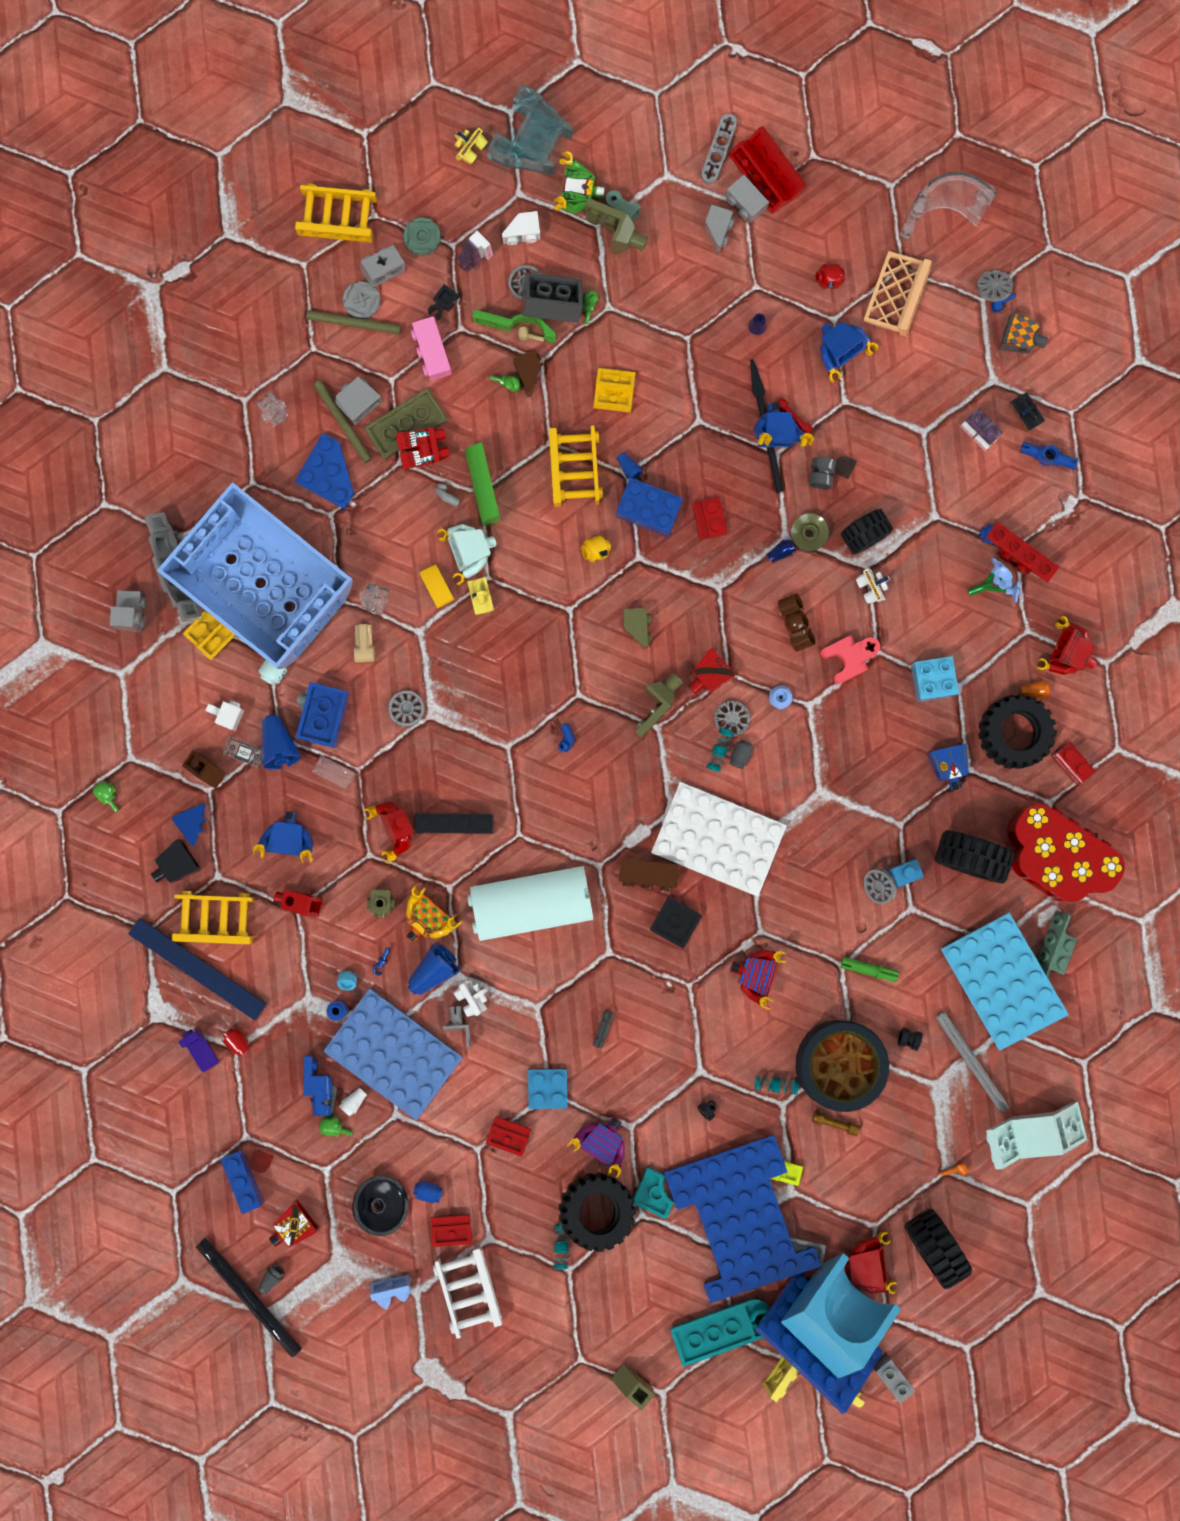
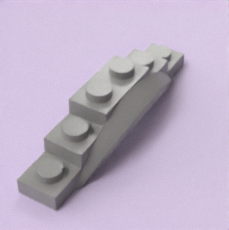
M165 513L146 515L145 521L151 535L148 540L154 553L152 561L164 594L168 593L173 608L177 607L182 622L200 619L202 614L199 605L157 571L178 546Z

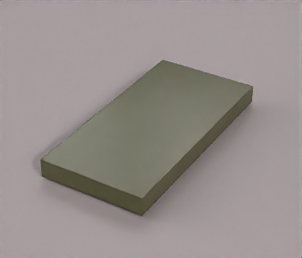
M426 388L365 426L364 430L385 461L399 452L395 433L428 428L436 429L447 422L448 419L429 389Z

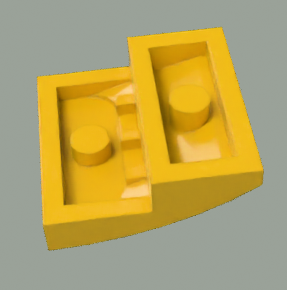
M598 368L593 408L631 413L636 372Z
M204 610L201 613L202 617L195 620L182 634L206 657L212 660L235 634Z

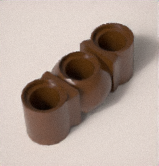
M795 593L778 600V607L782 617H786L785 626L792 633L789 637L794 650L798 652L814 646L816 643L811 628H808L809 621L806 614L802 612L804 608L800 596Z

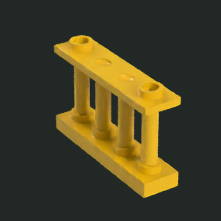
M314 184L300 185L302 195L306 196L304 220L296 222L295 230L298 236L373 242V233L367 227L370 202L377 203L375 192L369 189L357 191L317 187ZM314 197L325 198L323 220L320 224L311 222ZM333 199L344 200L342 219L339 226L330 224ZM351 201L362 202L360 226L358 228L349 226Z
M594 425L591 426V434L561 435L557 434L556 428H549L554 507H561V501H565V499L595 497V505H598L599 499H603L602 487H598L596 443H599V432L595 431ZM591 441L592 452L571 454L558 452V445H561V443ZM593 460V471L567 473L559 471V464H563L562 462ZM594 479V490H560V483L564 482V480Z
M181 891V895H175V899H182L181 930L178 933H172V941L253 944L254 936H248V932H246L248 901L255 902L256 899L250 897V894L239 893L238 897L192 895L193 891ZM190 899L202 900L200 930H198V934H190V930H188ZM209 900H221L220 925L217 935L210 934V931H208ZM229 901H240L239 931L236 932V935H229V931H227Z

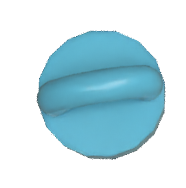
M350 971L340 972L337 986L345 991L353 990L357 984V975Z

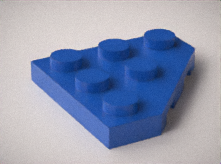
M322 433L297 476L295 483L345 510L354 495L342 448L339 441Z

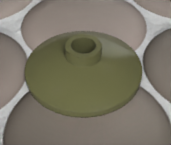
M813 513L799 516L791 527L793 542L797 547L805 551L820 549L826 543L829 536V528L826 521L821 516ZM806 531H811L812 536L808 537Z

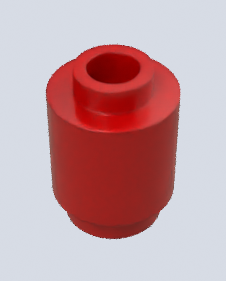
M230 1028L223 1035L225 1039L222 1042L234 1055L237 1054L238 1057L251 1047L248 1044L249 1041L237 1028L235 1030Z

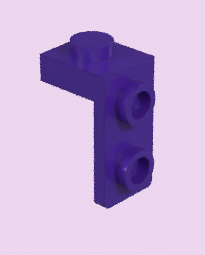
M191 1029L181 1035L183 1039L178 1041L180 1046L188 1048L202 1072L219 1063L218 1058L200 1029L194 1032Z

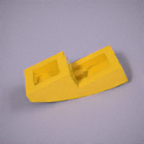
M436 564L419 572L437 609L454 600Z

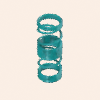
M720 728L718 733L728 736L730 739H716L727 745L725 742L721 740H732L731 737H733L734 732L725 728ZM714 744L712 752L715 754H711V756L717 759L719 758L716 756L726 757L729 746L723 747ZM719 759L722 763L708 762L709 764L706 767L720 772L721 768L714 764L720 765L723 764V761Z
M760 1076L755 1077V1091H758V1088L761 1091L764 1079L766 1078L768 1092L771 1087V1092L780 1093L781 1081L783 1080L785 1094L787 1093L790 1080L786 1087L783 1078L772 1077L769 1086L768 1079L765 1076L760 1087ZM794 1079L792 1081V1095H797L799 1081Z
M562 1224L554 1225V1230L564 1231ZM563 1232V1233H555V1234H554V1235H559V1236L567 1237V1236H565V1235H561V1234H565V1232ZM569 1237L565 1241L554 1242V1253L567 1255L566 1258L553 1260L566 1263L554 1264V1269L566 1270L569 1267L567 1262L561 1261L569 1257L566 1254L569 1252V1243L566 1242L569 1240Z

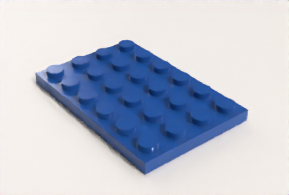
M802 1273L791 1276L755 1330L841 1414H844L851 1406L883 1352L877 1347L863 1369L837 1378L781 1323V1320L809 1281Z

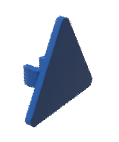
M200 804L172 817L173 822L193 846L196 845L198 834L203 832V829H200L201 823L206 822L203 818L206 808L205 804Z

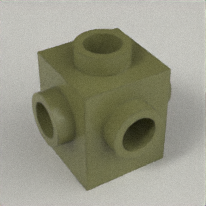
M371 890V898H367V909H370V913H375V917H387V914L395 910V898H392V890ZM380 900L384 903L382 907L379 906Z

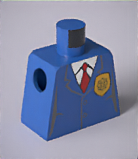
M966 744L927 753L938 781L948 780L951 791L962 788L960 777L966 776L969 773Z

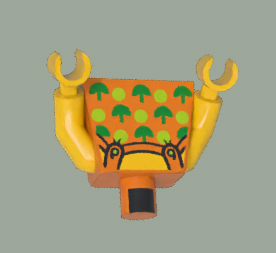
M418 883L413 887L406 909L407 922L413 926L406 934L411 941L415 942L421 934L427 939L447 936L453 929L462 924V921L459 923L455 922L456 914L450 917L423 894L426 891L425 887L422 891L417 889Z

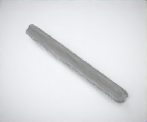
M945 1012L939 1013L936 1016L937 1021L1000 1112L1007 1110L1009 1105Z

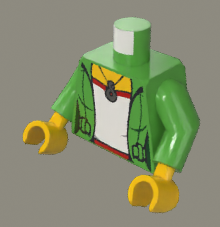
M567 151L562 153L566 160H559L561 165L568 164V167H565L562 195L554 199V202H558L559 205L554 206V209L556 211L562 209L563 211L577 214L586 210L588 198L603 199L605 187L594 186L595 176L581 163L573 159L572 154Z

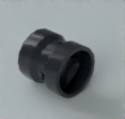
M903 1027L899 1034L898 1045L902 1047L908 1046L911 1050L918 1051L923 1033L918 1031L912 1032L909 1028Z

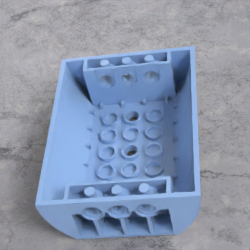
M233 482L157 570L277 669H283L296 661L344 604L353 583L352 578ZM229 555L237 557L234 564L227 563L226 560ZM261 578L265 579L266 585L263 588H257L256 581ZM289 602L295 604V609L292 612L285 610V605Z

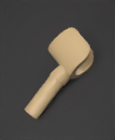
M520 327L518 330L519 339L522 341L533 339L544 342L545 337L529 334L527 327Z

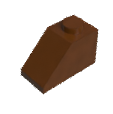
M534 350L513 358L514 366L527 398L531 397L541 375V366H543L540 355H536Z
M192 750L182 765L198 779L215 789L223 781L226 774L224 770Z

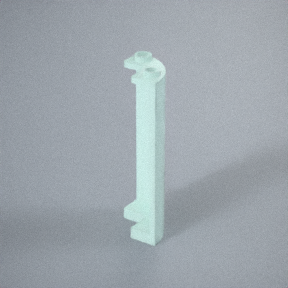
M584 866L470 887L471 895H467L469 907L473 906L475 922H472L474 934L478 933L479 941L594 920Z

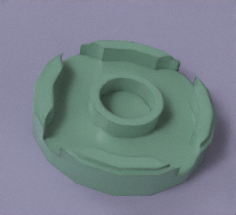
M415 218L404 229V243L408 250L415 255H430L440 245V229L429 218Z

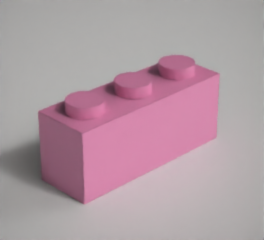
M434 316L413 322L414 329L410 331L413 341H418L419 347L416 348L419 359L423 358L425 365H422L425 377L429 376L430 381L452 375Z

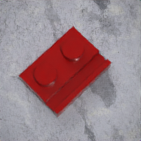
M720 497L692 503L700 541L728 534Z
M495 1116L485 1144L522 1157L532 1129Z
M470 1214L431 1217L433 1247L472 1244Z

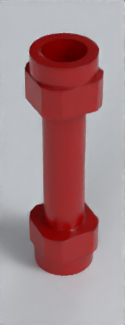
M780 398L777 401L780 412L791 413L792 418L804 433L811 434L813 432L812 426L796 415L788 407L789 403L786 400Z

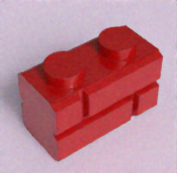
M1071 742L1065 743L1051 755L1076 785L1082 784L1095 773L1094 768L1088 765L1087 760Z

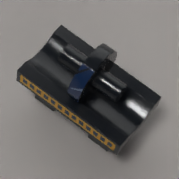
M1027 392L1010 402V405L1027 431L1032 430L1045 421L1037 409L1038 406L1036 403L1034 404Z

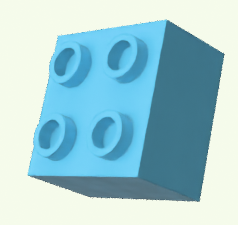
M953 656L918 661L911 664L917 702L954 697L959 694Z

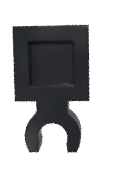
M443 284L434 296L433 301L436 304L428 308V314L436 310L438 311L436 320H440L443 315L442 311L445 309L449 312L459 299V294Z

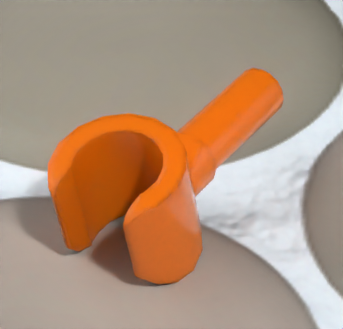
M959 1162L955 1167L940 1173L941 1176H945L958 1171L960 1176H964L969 1172V1168L964 1162Z

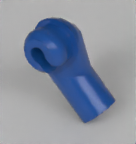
M569 723L560 727L564 735L561 743L558 744V749L561 752H568L575 742V737Z

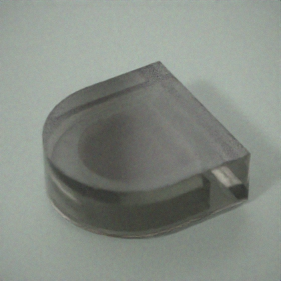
M846 456L839 457L836 460L835 472L849 479L857 461Z

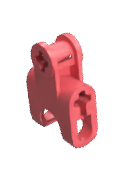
M851 635L822 649L820 655L823 659L836 656L843 661L844 669L833 678L834 683L839 685L869 670L865 661L873 658L879 652L880 643L873 637L855 643ZM867 643L869 644V646H874L872 652L870 650L865 649L867 647Z

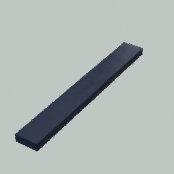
M139 918L128 933V935L256 1021L267 1004L177 942L172 941L171 938L143 919Z

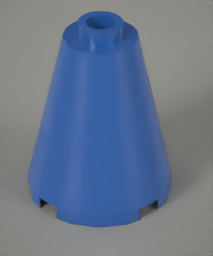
M276 714L266 716L262 721V764L264 768L276 770L282 769L281 765L287 764L289 767L298 763L301 759L300 753L281 717L276 716Z
M435 942L408 980V988L413 994L422 995L457 975L461 971L460 964L456 966L455 961L457 959L443 945L438 947L437 942Z

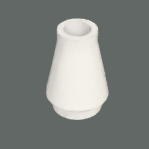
M358 1088L343 1099L339 1107L351 1117L353 1113L356 1114L367 1094Z

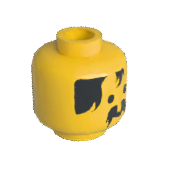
M601 535L586 539L581 546L583 557L592 563L606 559L611 550L610 542Z

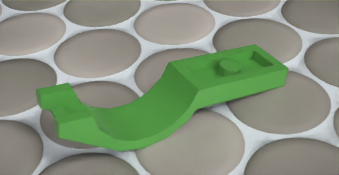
M474 309L472 316L474 323L511 332L515 326L521 323H531L542 330L545 341L554 344L556 342V333L541 318L525 317L519 314L509 319Z

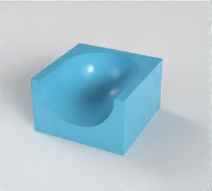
M844 1253L824 1262L821 1267L817 1268L781 1320V1323L837 1378L864 1368L901 1310L896 1303L882 1304L858 1291L845 1273L844 1266L849 1258Z

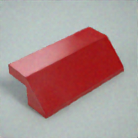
M764 126L759 127L748 140L740 141L728 154L742 174L769 201L768 209L772 214L794 200L807 187Z

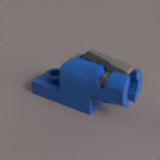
M315 1055L304 1056L303 1096H313L311 1098L312 1115H331L334 1111L337 1087L332 1084L329 1074H314V1071L318 1070V1060H315Z

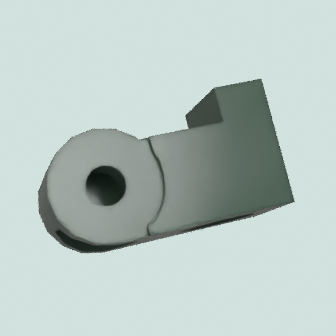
M612 190L607 193L606 205L627 213L632 222L641 213V206L636 202L633 205L629 204L622 198L620 192Z

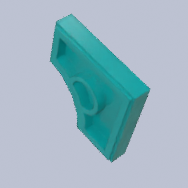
M647 1166L633 1196L635 1202L633 1204L666 1220L674 1201L668 1197L664 1190L665 1175Z

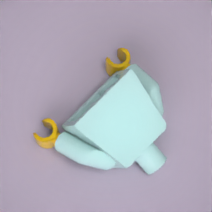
M460 524L448 528V531L444 529L437 531L438 534L445 533V536L439 538L441 542L449 541L458 569L463 571L462 574L456 573L453 575V579L461 576V581L457 585H462L465 582V578L468 579L480 572L487 563V557L490 555L489 549L496 547V540L493 536L485 538L481 529L476 530L468 525Z

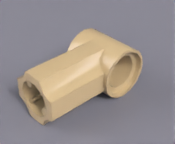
M355 625V663L375 662L372 625Z

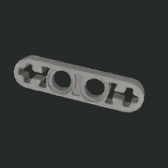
M725 114L719 122L701 173V180L706 185L716 183L737 125V120L732 114ZM727 121H731V125L729 126L728 131L725 132L724 130ZM724 137L727 139V143L719 145L717 139ZM713 154H718L721 160L713 162L710 157ZM710 167L714 168L710 179H708L706 174L709 173Z

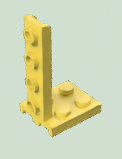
M781 1356L763 1383L769 1397L775 1402L786 1394L790 1382L797 1378L798 1371ZM860 1391L852 1402L859 1408L865 1403Z

